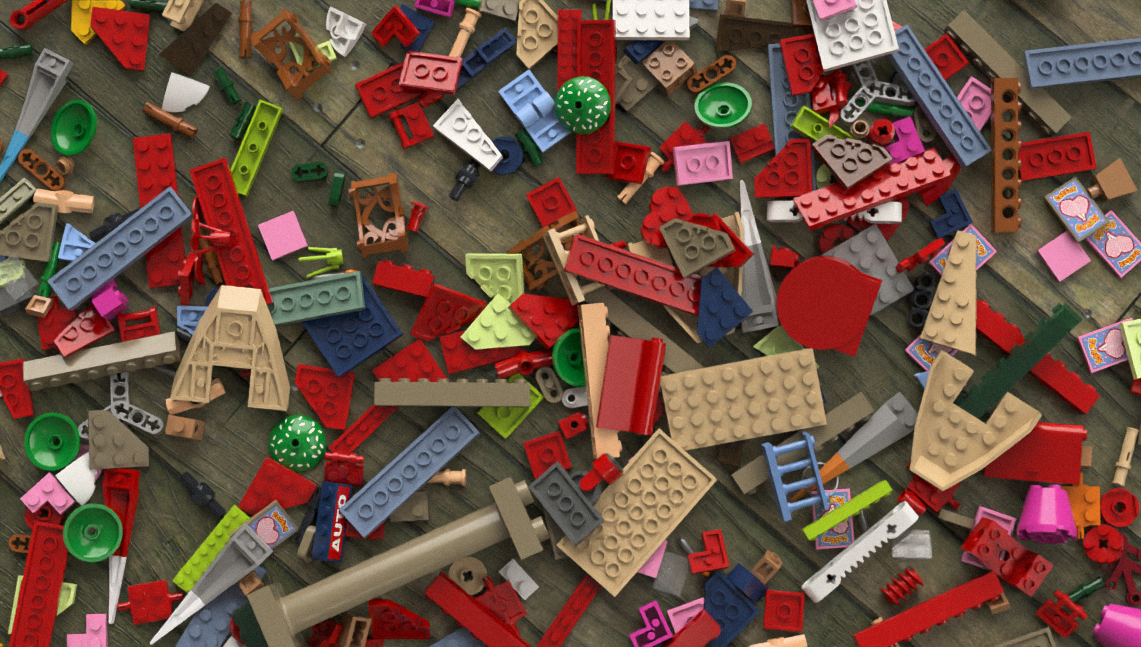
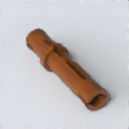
M245 0L240 1V17L238 18L240 23L239 58L243 59L245 51L246 59L251 58L250 36L253 18L251 17L252 1L247 0V8H245Z
M150 102L146 103L148 107L144 106L143 113L172 127L173 131L181 132L191 139L197 134L198 128L186 123L183 118H177Z
M206 229L199 230V235L208 236ZM199 239L201 250L213 247L209 239ZM215 251L203 253L208 265L207 269L211 272L215 285L224 284V276Z

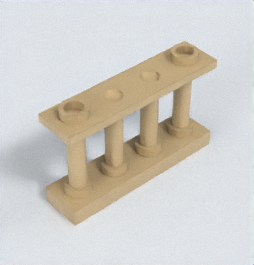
M169 0L162 16L172 20L170 26L184 32L193 24L204 0Z
M589 215L579 220L581 224L561 233L556 232L554 228L542 234L572 306L584 301L586 293L605 286L592 282L581 287L577 282L576 275L564 271L569 250L563 249L562 240L570 238L576 233L584 232L586 237L599 241L595 232V224L589 218ZM607 286L608 290L614 289L612 287Z

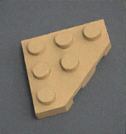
M521 0L519 2L516 56L530 70L557 46V15L543 0Z

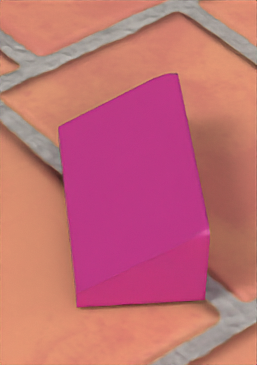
M416 0L414 7L446 17H452L455 0Z

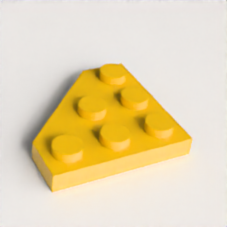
M72 0L71 31L87 45L97 35L90 27L92 7L123 11L127 6L121 0Z

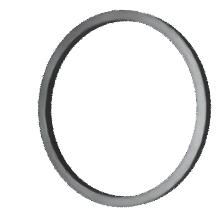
M817 462V465H825V464H826V463H822V462ZM810 466L804 470L802 474V480H804V474L810 468ZM836 476V480H837L836 487H835V489H834L830 494H828L829 496H831V495L836 491V489H837V487H838V483H839L838 476ZM806 487L804 488V490H805L809 495H811L812 497H815V496H816V495L810 493V492L807 490Z

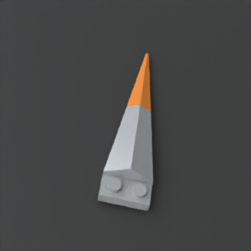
M900 391L886 401L819 470L822 484L903 438L915 429L918 414ZM812 485L806 488L809 492H811L812 490L816 489V486ZM802 488L791 499L790 502H794L795 500L806 495L807 492L804 490V488Z

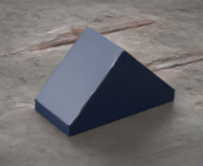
M740 563L726 577L755 603L768 589Z

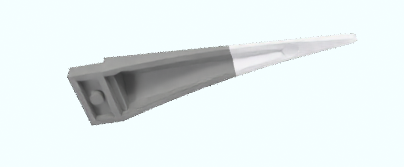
M741 180V222L744 229V243L754 253L743 265L741 297L753 310L749 316L741 321L743 333L778 327L781 326V322L777 313L776 293L744 181Z
M247 523L230 538L191 591L150 641V644L155 643L259 566L273 552Z

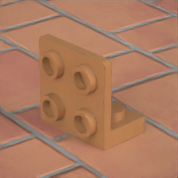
M672 40L664 42L642 62L643 66L662 84L663 91L668 96L697 72L695 63Z

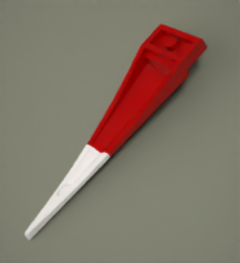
M104 469L102 483L104 504L117 514L123 528L121 543L118 549L109 557V624H113L115 620L140 490H138L140 471Z

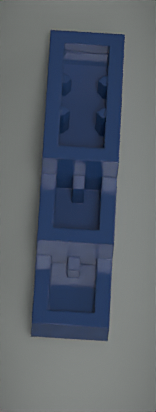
M506 27L463 59L456 91L484 71L517 43Z

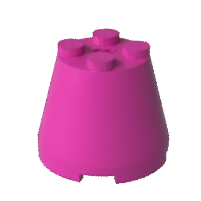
M1031 485L1030 490L1027 491L1017 527V538L1022 541H1028V538H1030L1032 541H1037L1040 544L1067 543V539L1071 538L1073 541H1076L1077 529L1067 491L1061 489L1060 485H1049V488Z
M1110 604L1109 607L1105 605L1100 615L1103 621L1101 625L1097 623L1093 631V635L1096 636L1095 640L1104 647H1141V609Z

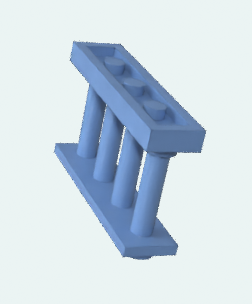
M802 432L803 440L781 447H773L769 442L761 444L779 515L784 522L792 520L791 513L793 511L818 503L825 510L829 509L828 503L830 498L828 492L824 491L813 449L815 441L813 436H810L807 432ZM806 448L808 459L784 466L777 465L776 458H778V455ZM811 467L813 477L787 485L785 483L782 484L781 476L783 474ZM812 485L816 486L818 496L794 503L787 502L786 495H788V492Z

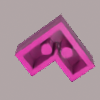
M910 116L892 123L895 128L893 137L895 143L884 147L893 158L889 165L925 152Z
M115 279L91 296L93 298L92 303L100 315L108 320H112L119 313L130 308L127 304L129 300L126 295L117 290L118 284Z
M656 600L638 608L646 626L629 634L634 647H652L673 637Z

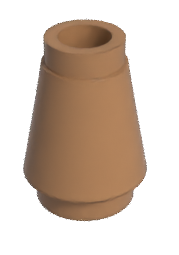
M857 120L851 125L850 130L853 137L862 141L868 135L870 128L865 121Z

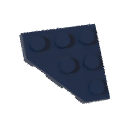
M717 267L700 280L701 288L696 334L708 349L753 312Z
M717 570L704 583L705 610L721 628L720 635L715 640H710L709 643L713 647H726L760 611Z

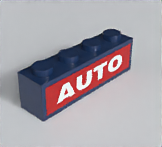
M322 481L311 559L332 562L342 561L347 519L339 509L350 500L352 485Z

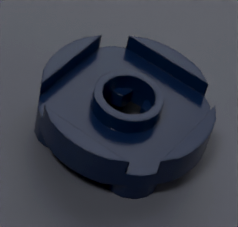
M510 137L496 138L492 143L501 154L503 151H506L509 158H506L505 161L501 160L492 171L498 175L515 173L523 161L521 147Z

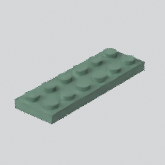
M360 271L269 288L274 303L267 305L275 327L365 310Z

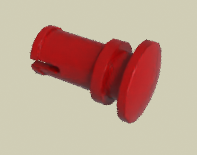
M411 202L414 208L410 211L412 214L407 229L418 232L422 217L426 215L424 211L430 208L419 202Z

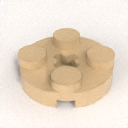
M465 557L452 564L448 575L467 593L474 595L484 588L485 584L482 578H486L487 570L484 564L477 558ZM471 571L473 579L465 581L463 573Z

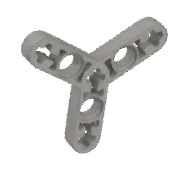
M866 60L860 62L861 65L859 63L850 65L860 89L848 102L847 106L841 110L839 120L845 126L852 125L874 100L903 106H912L917 100L907 86L878 81L870 61ZM863 69L867 70L869 72V76L862 77L859 71ZM870 87H873V93H870ZM891 89L895 92V96L888 97L885 91ZM907 93L911 94V100L907 99ZM862 99L865 105L858 107L855 104V100ZM853 109L854 112L851 118L846 119L845 115H848Z
M129 371L121 373V380L125 381V383L119 382L117 374L110 375L111 405L103 410L111 412L119 421H124L151 435H160L164 431L162 420L130 404ZM119 386L125 387V393L122 396L115 395V389ZM123 405V408L129 412V416L123 412L118 414L116 408H121ZM141 413L143 420L140 423L133 422L134 414ZM150 417L148 421L152 424L158 422L160 428H155L152 431V427L146 424L147 418ZM86 420L78 428L79 434L84 440H88V435L83 434L85 432L84 428L88 427V420Z

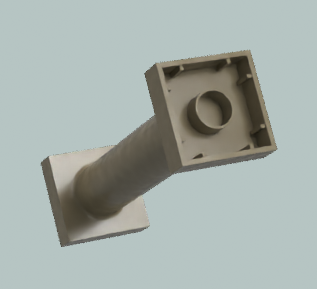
M509 477L493 484L489 488L494 497V503L285 596L280 583L271 584L247 594L268 646L307 647L301 633L302 630L507 538H512L521 560L544 550L541 542L551 537L541 516L533 520L529 516L525 506L535 501L526 481L523 480L515 484L513 478Z

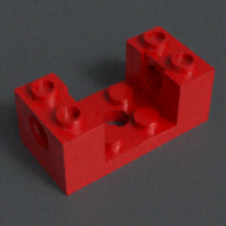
M982 517L961 546V549L989 570L995 571L997 576L1020 593L1032 597L1054 565L1041 555L1028 550L1008 535V531L994 520ZM1002 550L1007 552V557L1004 560L999 559V553Z

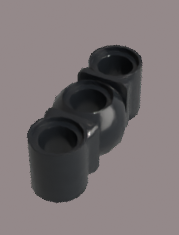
M923 273L916 278L915 290L909 296L908 303L910 308L908 309L909 314L906 317V322L911 328H919L924 325L928 310L931 308L933 302L931 293L933 292L935 278L930 273ZM922 277L929 280L928 287L922 286ZM917 296H922L925 299L923 306L916 302ZM913 314H917L920 317L921 321L919 324H915L912 321Z

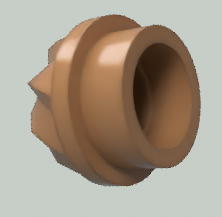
M62 156L55 163L56 170L61 175H69L75 168V161L71 157Z

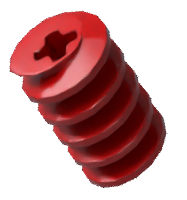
M887 119L875 121L866 136L867 144L873 145V143H877L885 147L894 137V125Z
M910 567L911 571L907 568L904 569L905 576L901 573L898 574L899 581L895 578L891 579L893 585L887 583V590L880 588L881 594L891 606H893V603L899 606V598L905 601V593L911 596V588L918 591L917 583L924 586L922 579L912 567Z

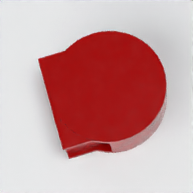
M820 255L808 258L797 264L781 283L777 295L779 320L791 338L806 347L819 350L835 349L855 357L883 280L861 273L850 262L836 256Z

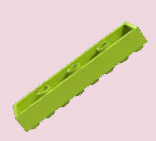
M261 99L231 168L238 194L245 197L249 195L283 113L281 107Z
M806 106L800 108L789 127L805 138L810 139L813 143L826 135H833L835 138L844 140L846 138L858 140L834 124L829 128L828 120Z
M882 480L800 531L806 540L814 541L818 538L819 534L824 535L828 532L829 528L832 529L839 526V522L842 523L849 520V516L859 514V510H865L870 507L869 504H875L880 501L881 497L890 495L892 488L887 480Z
M233 505L172 581L186 593H189L230 540L228 534L251 517L238 508L237 505Z

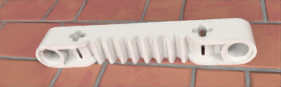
M794 201L767 202V222L796 223L803 219L799 212L797 216H793V213L790 212L796 208ZM888 202L874 207L875 212H878L875 214V217H871V214L867 213L871 209L850 216L852 221L858 216L860 221L864 217L868 223L899 224L902 223V203Z
M906 501L900 503L802 585L801 589L813 603L819 602L840 584L841 576L846 577L844 571L851 573L850 566L857 568L856 561L863 563L862 556L869 558L868 551L875 553V546L882 547L881 541L887 543V538L894 539L916 522L918 515ZM890 524L893 529L889 530L887 525ZM828 574H830L833 577L832 580L827 578Z

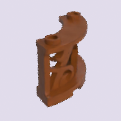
M283 9L281 14L258 33L255 31L250 37L253 46L270 64L273 62L276 68L279 69L277 74L286 90L299 100L304 96L303 92L326 73L330 74L333 72L330 67L332 63L326 55H323L314 40L298 22L299 18L294 12L289 13L286 9ZM287 21L291 29L287 31L285 26H282L281 31L283 35H280L276 27ZM270 32H273L275 35L274 37L263 39ZM285 42L297 43L303 46L304 57L302 65L296 62H288L286 64L283 62L287 54ZM281 46L282 51L280 54H277L275 48H280ZM315 61L319 64L318 68L313 67ZM293 66H295V67H297L300 71L295 70V73L292 74V73H291V68H292ZM308 68H309V69H315V70H314L312 73H310V74H309V72L307 71Z
M397 173L369 180L351 181V188L348 191L350 200H354L358 222V252H362L363 258H367V255L393 250L409 251L404 209L400 207L402 206L401 192ZM389 184L388 186L381 189L379 192L375 187ZM372 187L375 195L372 197L369 192L365 191L367 197L362 199L359 195V189ZM384 198L385 202L387 200H391L392 204L387 207L383 204L381 199ZM377 203L386 212L395 213V217L390 218L384 224L383 231L368 221L369 215ZM361 205L366 206L363 211V214L361 211ZM394 224L396 228L394 230L389 228V233H387L389 225ZM364 226H365L370 232H368V233L365 234ZM379 237H381V242L376 243ZM373 238V244L367 245L368 239Z
M576 211L558 219L557 222L550 226L547 225L535 232L534 236L521 241L506 251L507 254H522L530 261L526 265L523 260V277L528 283L530 291L535 288L538 291L548 285L547 281L559 274L554 262L540 259L545 250L542 234L554 228L556 232L561 233L579 226L580 223L577 220L579 216ZM573 237L562 240L561 244L566 243V251L570 250ZM535 245H539L541 248L537 256H534L537 252L533 250ZM534 264L537 265L535 274L537 271L543 272L542 277L538 280H535L529 270ZM547 268H552L556 270L548 274Z

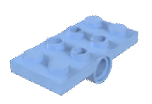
M527 70L498 91L542 153L572 133L559 122L555 112V102L545 92L530 70Z

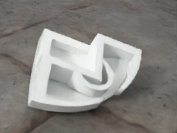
M330 6L326 20V29L330 31L332 36L330 42L338 53L346 57L357 43L367 24Z
M171 72L162 110L170 113L186 111L185 108L193 104L198 105L204 99L210 86Z
M87 452L55 476L77 502L83 506L95 491L96 485H94L98 470L89 469V452Z

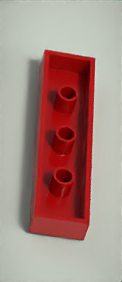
M557 10V93L564 83L577 77V20H582V10Z

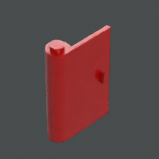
M610 335L596 428L652 435L666 343H663L662 338L652 337L650 341Z
M1037 422L1029 434L985 467V477L1080 485L1083 441H1087V429H1084V425Z

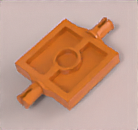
M1081 473L1080 485L1061 486V489L1068 493L1077 529V539H1084V527L1100 525V486L1083 485V473Z

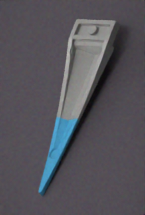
M44 48L35 63L18 123L0 165V182L67 81L65 79L74 65L70 60Z

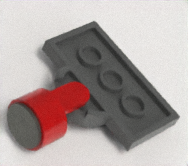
M604 452L592 463L594 468L589 473L576 471L569 475L557 461L528 486L574 546H578L606 521L594 507L601 495V482L605 480L612 485L624 475L622 467L608 452Z

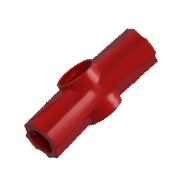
M552 349L530 353L527 350H520L513 358L496 363L495 367L499 379H504L518 373L528 375L534 369L553 366Z

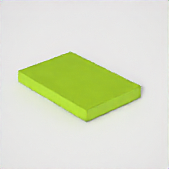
M518 373L511 376L507 383H515V379H526ZM530 384V407H482L477 414L503 438L507 439L542 401L544 396Z

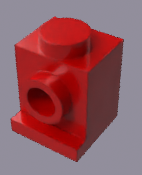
M773 246L771 248L769 267L792 270L794 265L798 264L799 254L791 252L789 248L777 250V246Z
M579 412L558 421L566 440L586 431V425L589 424L585 415H580ZM572 421L578 422L577 428L571 427Z

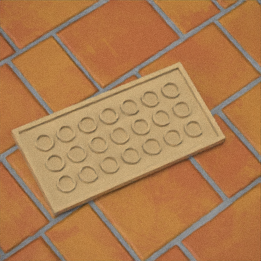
M813 348L661 376L660 383L671 439L684 451L827 425Z
M659 428L623 468L624 475L612 485L609 484L601 493L599 501L594 507L606 521L578 546H574L566 534L557 544L563 552L614 597L717 481L711 473Z

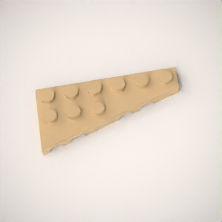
M957 230L920 337L922 340L976 356L977 319L976 235Z

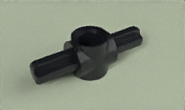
M471 158L468 164L462 165L454 178L456 184L449 194V198L453 201H459L464 191L471 189L480 175L478 169L481 164Z
M135 209L125 215L115 213L104 219L103 226L89 232L90 239L96 242L104 238L140 209Z
M185 472L180 477V481L191 491L190 498L199 507H207L217 518L225 514L226 510L214 499L216 493L205 482L199 483L189 472Z

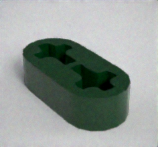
M322 162L298 164L293 167L291 174L295 181L300 183L319 181L327 177L328 168ZM319 166L324 170V172H321V176H318L317 173H311V171H316ZM299 169H302L303 172L309 173L303 174L302 178H299L298 175H295L299 172Z
M335 171L328 206L339 207L346 178L345 172Z

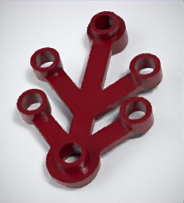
M1119 532L1124 540V550L1110 578L1105 581V588L1111 591L1115 590L1118 586L1117 581L1123 572L1128 589L1125 600L1131 606H1138L1141 604V593L1136 590L1131 570L1141 575V566L1128 559L1125 551L1135 555L1141 561V550L1129 544L1126 535ZM1100 563L1099 568L1101 571L1108 572L1112 569V563L1108 564L1107 569H1104L1103 564ZM1110 581L1114 583L1113 588L1108 587ZM1134 595L1138 596V600L1136 602L1132 600V597Z

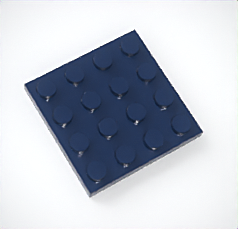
M362 273L365 310L302 321L339 378L403 336V333Z

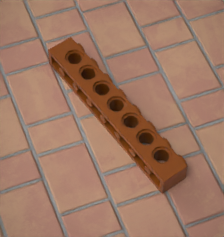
M1018 78L991 79V232H1018V228L1021 227V217H1018V209L1021 208V198L1018 197V190L1021 189V179L1018 178V171L1021 170V160L1018 159V151L1021 150V141L1018 140V132L1021 131V122L1018 121V113L1021 111V103L1018 101L1021 84L1018 82ZM1004 93L1010 95L1008 103H1005L1002 99ZM1004 112L1010 114L1009 122L1003 120L1002 115ZM1004 131L1010 133V140L1008 142L1002 138ZM1005 150L1009 151L1011 155L1008 161L1002 157ZM1005 169L1009 170L1011 174L1008 180L1002 176ZM1005 188L1009 189L1011 193L1008 199H1005L1002 195ZM1006 207L1011 211L1008 218L1003 216V210Z

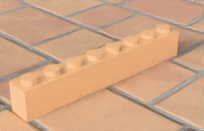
M601 302L577 305L593 458H599L604 452H608L613 458L620 457L619 452H622V445L617 435L620 430L596 428L608 352L607 337H610V329L606 325L608 309Z

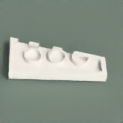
M459 99L433 125L436 131L490 172L503 159L501 153L485 135Z

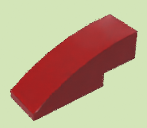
M953 154L943 160L951 173V180L916 192L918 199L926 207L939 198L957 177L961 166Z

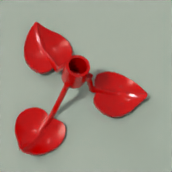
M196 196L193 200L190 248L192 251H197L199 239H209L211 244H214L213 247L199 250L198 256L195 257V279L201 285H206L203 275V253L221 249V247H231L232 232L222 231V229L202 224V208L198 196ZM199 227L215 233H211V236L199 235Z

